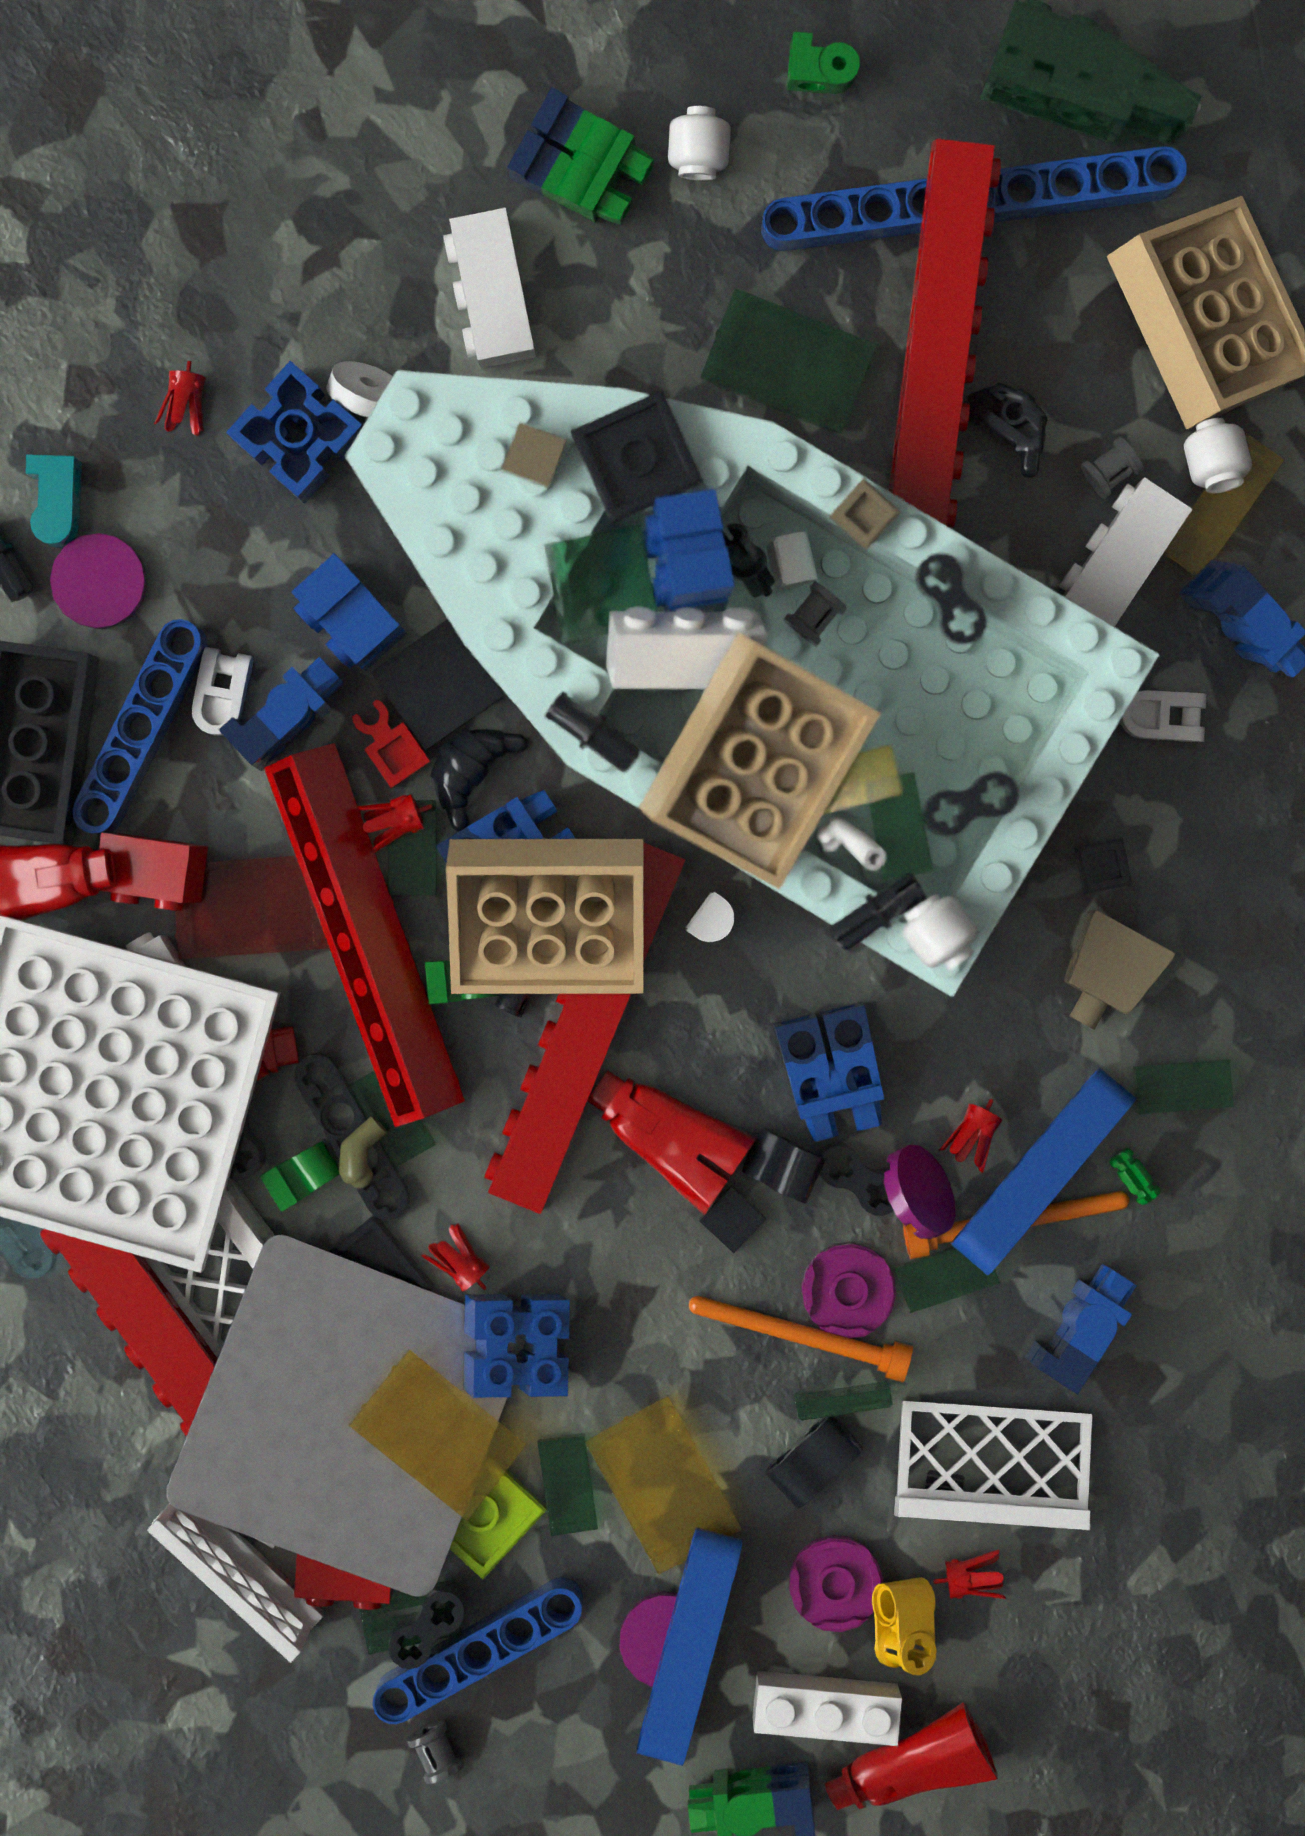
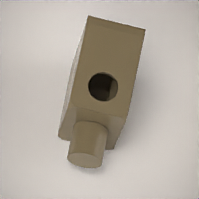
M1089 909L1064 978L1065 983L1082 991L1069 1017L1095 1030L1107 1006L1128 1015L1173 960L1176 953L1105 914Z

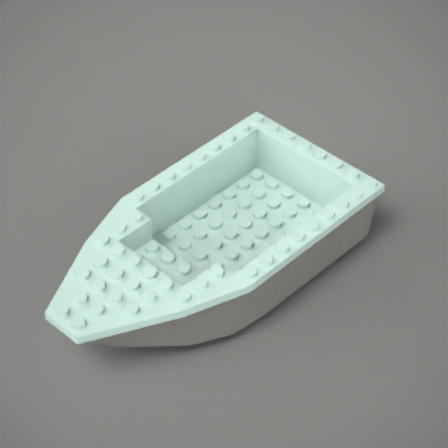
M396 371L345 457L470 652L569 767L639 808L706 689H613L606 667L611 611H626L632 607H643L653 612H665L664 606L656 607L654 602L651 578L656 577L655 558H646L642 539V530L646 529V516L654 515L653 507L612 525L570 431L640 400L649 394L615 387ZM667 399L704 481L702 485L682 494L716 489L723 525L722 530L726 533L729 540H732L733 537L726 526L734 523L745 526L753 544L762 548L767 556L766 566L771 574L772 571L766 550L767 544L778 536L796 532H807L818 578L816 582L828 589L847 606L843 615L837 614L820 634L821 642L817 647L802 638L783 620L788 613L794 614L810 595L812 583L778 591L774 583L771 586L773 593L766 598L762 594L754 598L749 594L743 582L733 576L734 589L731 596L728 597L725 611L730 608H744L751 612H758L768 635L766 648L881 713L781 888L778 889L745 870L737 868L831 925L866 903L865 896L871 894L873 897L904 877L908 872H911L922 887L920 890H923L928 898L935 893H938L940 898L945 896L955 897L977 926L978 935L969 944L974 953L951 970H948L944 963L936 967H926L902 934L905 924L908 923L904 915L923 901L891 921L892 928L889 930L882 927L861 941L864 945L953 997L1159 654L776 423ZM519 422L567 440L550 489L502 472V466ZM863 478L901 511L867 551L829 518L831 513ZM936 553L948 554L954 557L961 565L964 590L972 600L981 605L987 617L986 629L975 642L964 645L953 644L941 634L938 626L939 614L937 607L930 599L921 594L915 582L916 570L919 564L928 556ZM936 563L929 565L932 573L925 578L926 583L929 587L938 585L942 591L948 588L946 580L952 576L951 570L948 567L939 569ZM958 607L953 610L955 619L949 623L950 628L953 632L962 630L968 636L971 633L969 624L975 620L974 614L972 612L963 614ZM561 692H566L570 698L596 717L605 716L607 718L605 722L607 725L639 747L640 755L627 772L619 771L588 747L582 750L579 747V740L553 721L545 718L547 710ZM996 771L1006 773L1016 782L1019 790L1018 803L1005 816L995 818L977 817L963 831L949 836L935 835L923 823V805L930 796L937 792L946 790L964 791L978 777ZM991 781L987 782L988 791L981 795L984 804L994 803L996 809L1000 808L999 799L1006 796L1003 787L994 788ZM944 799L939 801L941 809L934 813V818L937 822L946 821L950 828L954 825L952 817L959 814V810L956 805L947 806ZM841 817L870 835L884 849L886 861L879 869L869 870L842 844L834 851H826L816 837L817 829L828 824L827 819Z

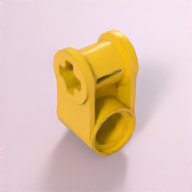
M917 1577L881 1583L874 1588L872 1594L876 1657L883 1665L891 1668L901 1666L904 1671L912 1675L927 1673L932 1668L937 1654L934 1625L936 1601L932 1586L925 1578ZM914 1646H922L924 1651L916 1649ZM887 1648L895 1650L897 1653H890L887 1651Z

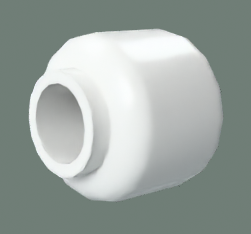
M706 106L688 107L687 115L679 116L670 123L668 162L673 168L679 170V177L713 180L716 179L717 172L724 170L728 166L731 128L727 121L715 117L716 110L714 108Z
M1211 418L1197 424V431L1191 434L1184 442V451L1192 482L1199 487L1206 488L1208 493H1223L1241 486L1244 483L1243 478L1252 469L1251 457L1243 428L1235 424H1226L1223 418Z
M935 893L904 915L908 923L905 924L902 934L926 967H936L944 963L948 970H951L974 953L969 944L978 935L977 926L955 897L945 896L940 898L938 893Z

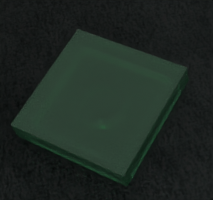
M641 524L623 526L544 544L562 643H573L609 634L611 611H626L632 607H643L657 612Z

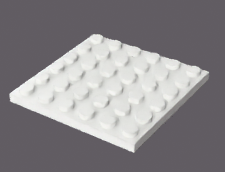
M0 915V1217L201 1273L204 1271L280 992Z

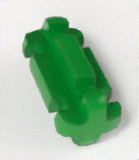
M1125 1148L1110 1159V1165L1113 1168L1117 1167V1175L1130 1193L1138 1196L1136 1201L1141 1205L1148 1204L1161 1193L1159 1186H1153L1152 1182L1154 1179L1140 1160L1132 1157L1134 1152L1129 1148Z

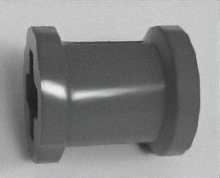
M1122 437L1114 440V447L1092 463L1087 460L1081 464V471L1086 480L1104 500L1111 495V489L1131 474L1138 476L1144 471L1140 458L1130 444Z
M814 581L810 586V595L794 614L788 613L783 620L802 638L817 647L821 642L820 634L837 614L843 615L847 606L828 589Z
M443 1720L433 1722L418 1729L406 1739L408 1746L415 1748L425 1769L423 1779L426 1784H434L447 1779L464 1767L462 1758L455 1756L445 1732L448 1727Z

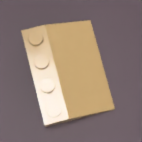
M1243 196L1141 233L1107 256L1186 429H1190L1207 419L1223 415L1305 377V330Z
M738 632L641 802L639 809L652 821L780 889L881 713Z
M450 839L446 870L451 994H644L643 839Z

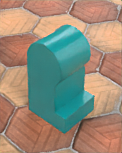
M26 454L25 474L38 480V507L31 516V530L35 537L45 544L55 548H62L75 540L79 532L82 462L74 456Z

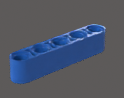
M183 619L172 620L160 630L75 800L72 810L73 819L83 831L92 834L111 833L122 823L200 667L205 647H208L204 631L190 621ZM182 630H190L194 636L193 648L185 655H177L172 647L174 636ZM167 672L173 680L172 690L167 696L157 698L151 690L152 680L159 673ZM139 715H146L151 721V732L147 738L137 741L130 733L131 722ZM118 757H124L130 764V774L125 781L116 784L109 776V767L113 760ZM101 799L107 804L109 815L105 823L95 826L88 818V809L92 802Z
M1099 1067L963 1227L951 1245L988 1276L1104 1140L1137 1098Z
M697 1527L694 1531L640 1731L636 1754L681 1766L685 1762L743 1543L742 1539Z
M559 1577L553 1579L433 1646L429 1658L420 1667L405 1669L398 1666L381 1677L376 1687L372 1704L375 1714L387 1724L405 1722L571 1629L578 1623L582 1613L583 1594L581 1588L575 1581L569 1578ZM563 1594L572 1599L574 1607L567 1613H557L550 1608L548 1601L555 1595ZM514 1618H524L530 1622L533 1630L526 1636H515L508 1630L507 1623ZM474 1641H482L489 1646L491 1655L482 1660L474 1659L467 1653L466 1646ZM433 1664L441 1665L447 1669L450 1678L444 1682L436 1683L429 1680L424 1670ZM390 1688H399L406 1693L408 1701L403 1705L394 1706L387 1702L383 1692Z

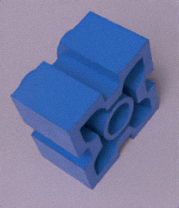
M289 361L265 388V391L272 398L261 412L251 404L226 433L261 466L269 458L275 461L276 464L269 472L305 504L329 477V474L322 466L333 454L343 462L363 425L334 399L326 408L322 406L319 402L325 394L321 388L293 362ZM296 424L301 428L303 424H307L308 426L305 429L307 436L300 442L296 440L295 443H290L292 440V436L288 432L290 427Z
M716 489L656 498L653 507L654 515L646 516V529L642 530L646 558H655L656 577L651 578L652 593L656 607L664 606L665 612H675L677 609L684 607L696 608L702 612L725 611L728 597L731 596L734 589V581L728 550L723 540V525Z
M335 553L291 591L299 600V603L293 609L312 630L314 629L319 633L325 629L332 638L326 643L327 647L349 669L356 664L364 671H367L408 634Z
M465 1294L464 1333L476 1340V1351L464 1352L463 1390L473 1398L511 1397L512 1385H519V1389L530 1397L568 1396L569 1358L557 1351V1339H569L570 1300L560 1294H521V1306H513V1300L503 1294ZM520 1335V1338L525 1343L523 1349L515 1355L508 1350L509 1342L516 1343L515 1336Z

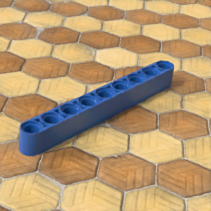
M1162 146L1001 168L997 188L989 187L987 207L994 208V223L1159 201L1170 197L1176 191L1186 175L1187 164L1184 156L1178 150ZM1155 164L1167 166L1173 176L1172 182L1160 183L1152 177L1151 166ZM1109 170L1121 173L1126 182L1125 188L1120 190L1109 188L1104 183L1103 173ZM1060 177L1073 179L1077 183L1078 194L1074 196L1061 194L1056 188L1055 180ZM927 178L774 200L767 206L763 214L761 234L769 247L777 251H789L920 233L922 214H919L914 209L912 202L916 197L925 196ZM1014 183L1026 185L1031 192V200L1024 203L1014 201L1009 196L1008 186ZM880 202L887 206L891 215L883 222H875L867 216L865 207L870 203ZM827 208L835 209L842 215L844 222L839 227L827 228L819 222L817 215ZM779 215H787L795 221L796 229L790 234L780 235L771 228V220Z

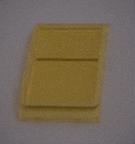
M409 1349L399 1362L391 1368V1372L369 1400L361 1406V1410L348 1425L466 1521L469 1520L493 1487L499 1483V1479L527 1445Z
M668 1395L637 1413L624 1417L622 1421L585 1441L658 1575L676 1565H681L683 1561L687 1560L696 1527L727 1536L742 1529L724 1493Z

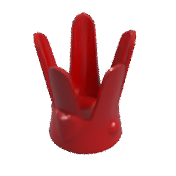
M188 361L186 371H169L168 392L154 424L156 425L160 421L169 401L164 427L167 432L174 430L176 424L182 422L189 400L191 431L194 435L198 436L200 431H204L202 392L206 377L190 372L192 362Z
M411 793L408 796L402 795L391 799L389 803L357 806L359 810H371L364 813V819L367 821L363 824L365 832L370 833L389 828L375 837L373 853L378 852L406 833H417L419 830L425 829L421 812L432 809V805L418 808L416 800Z
M990 1099L985 1109L969 1103L963 1122L940 1147L939 1151L945 1150L954 1140L949 1152L955 1154L957 1162H963L979 1139L974 1162L979 1171L983 1173L992 1137L1003 1121L1000 1117L989 1111L994 1100Z
M457 1223L456 1226L451 1225L449 1233L460 1253L446 1241H440L438 1244H429L428 1249L441 1263L428 1255L422 1254L421 1256L452 1276L462 1292L474 1283H477L483 1290H486L487 1287L480 1278L488 1271L490 1266L475 1253L460 1224Z
M999 1549L965 1561H959L958 1559L945 1561L947 1578L933 1580L934 1584L948 1582L950 1599H961L964 1595L1006 1599L1002 1594L982 1591L1001 1589L1004 1580L1001 1573L971 1572L995 1563L999 1559Z

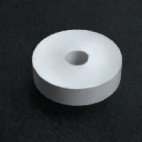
M344 361L333 366L326 389L330 397L345 409L361 416L369 417L393 376L372 365Z

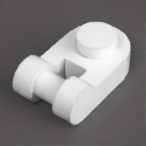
M205 647L192 704V717L195 724L202 731L211 735H223L219 729L228 720L234 717L240 721L247 686L251 677L253 656L238 653L237 657L221 655L220 649ZM217 673L232 676L230 689L214 686Z
M1139 691L1136 692L1121 717L1120 723L1128 734L1140 739L1204 742L1205 727H1200L1201 709H1206L1207 694ZM1170 707L1182 708L1181 725H1169Z

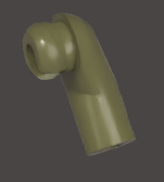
M372 1115L342 1142L340 1148V1176L345 1183L351 1184L357 1189L366 1187L372 1181L373 1172L368 1166V1150L387 1134L386 1129Z

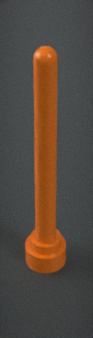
M1116 1191L1052 1203L1047 1206L1031 1227L1123 1210L1129 1205L1130 1198L1124 1191ZM970 1219L954 1222L949 1231L933 1239L919 1238L913 1234L917 1229L911 1223L906 1226L903 1224L904 1239L909 1258L915 1259L929 1256L930 1251L938 1249V1244L952 1242Z
M702 1296L692 1297L688 1305L690 1311L699 1316L877 1365V1371L884 1372L885 1378L904 1383L913 1353L912 1345L894 1341L893 1345L884 1343L883 1347Z

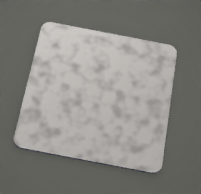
M275 1235L267 1239L261 1248L167 1484L166 1496L169 1503L179 1511L403 1593L419 1597L431 1592L437 1583L507 1397L473 1398L463 1390L464 1352L476 1351V1340L464 1333L465 1305L289 1236ZM520 1335L515 1336L516 1343L509 1342L508 1350L515 1355L524 1347L525 1341L520 1338Z

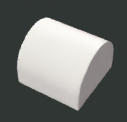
M796 532L778 536L767 544L766 550L773 578L775 579V588L778 591L803 586L818 580L807 532Z
M710 892L687 924L686 931L705 942H715L723 939L729 934L734 924V912L731 905L716 892Z

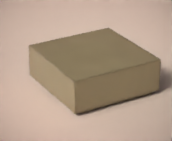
M519 422L502 466V472L550 489L567 440Z
M863 478L831 513L829 518L867 551L901 511Z

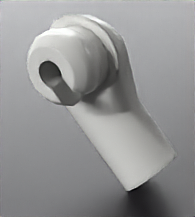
M841 817L827 819L828 824L817 829L816 837L826 851H834L842 844L869 870L879 869L886 861L884 849L870 835Z

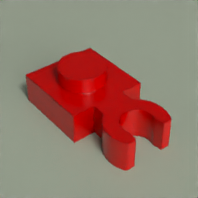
M375 700L373 705L380 715L376 724L366 725L359 714L352 716V719L359 731L366 735H371L375 740L364 750L390 788L393 789L430 764L431 760L404 722L394 729L390 727L388 708L381 701Z

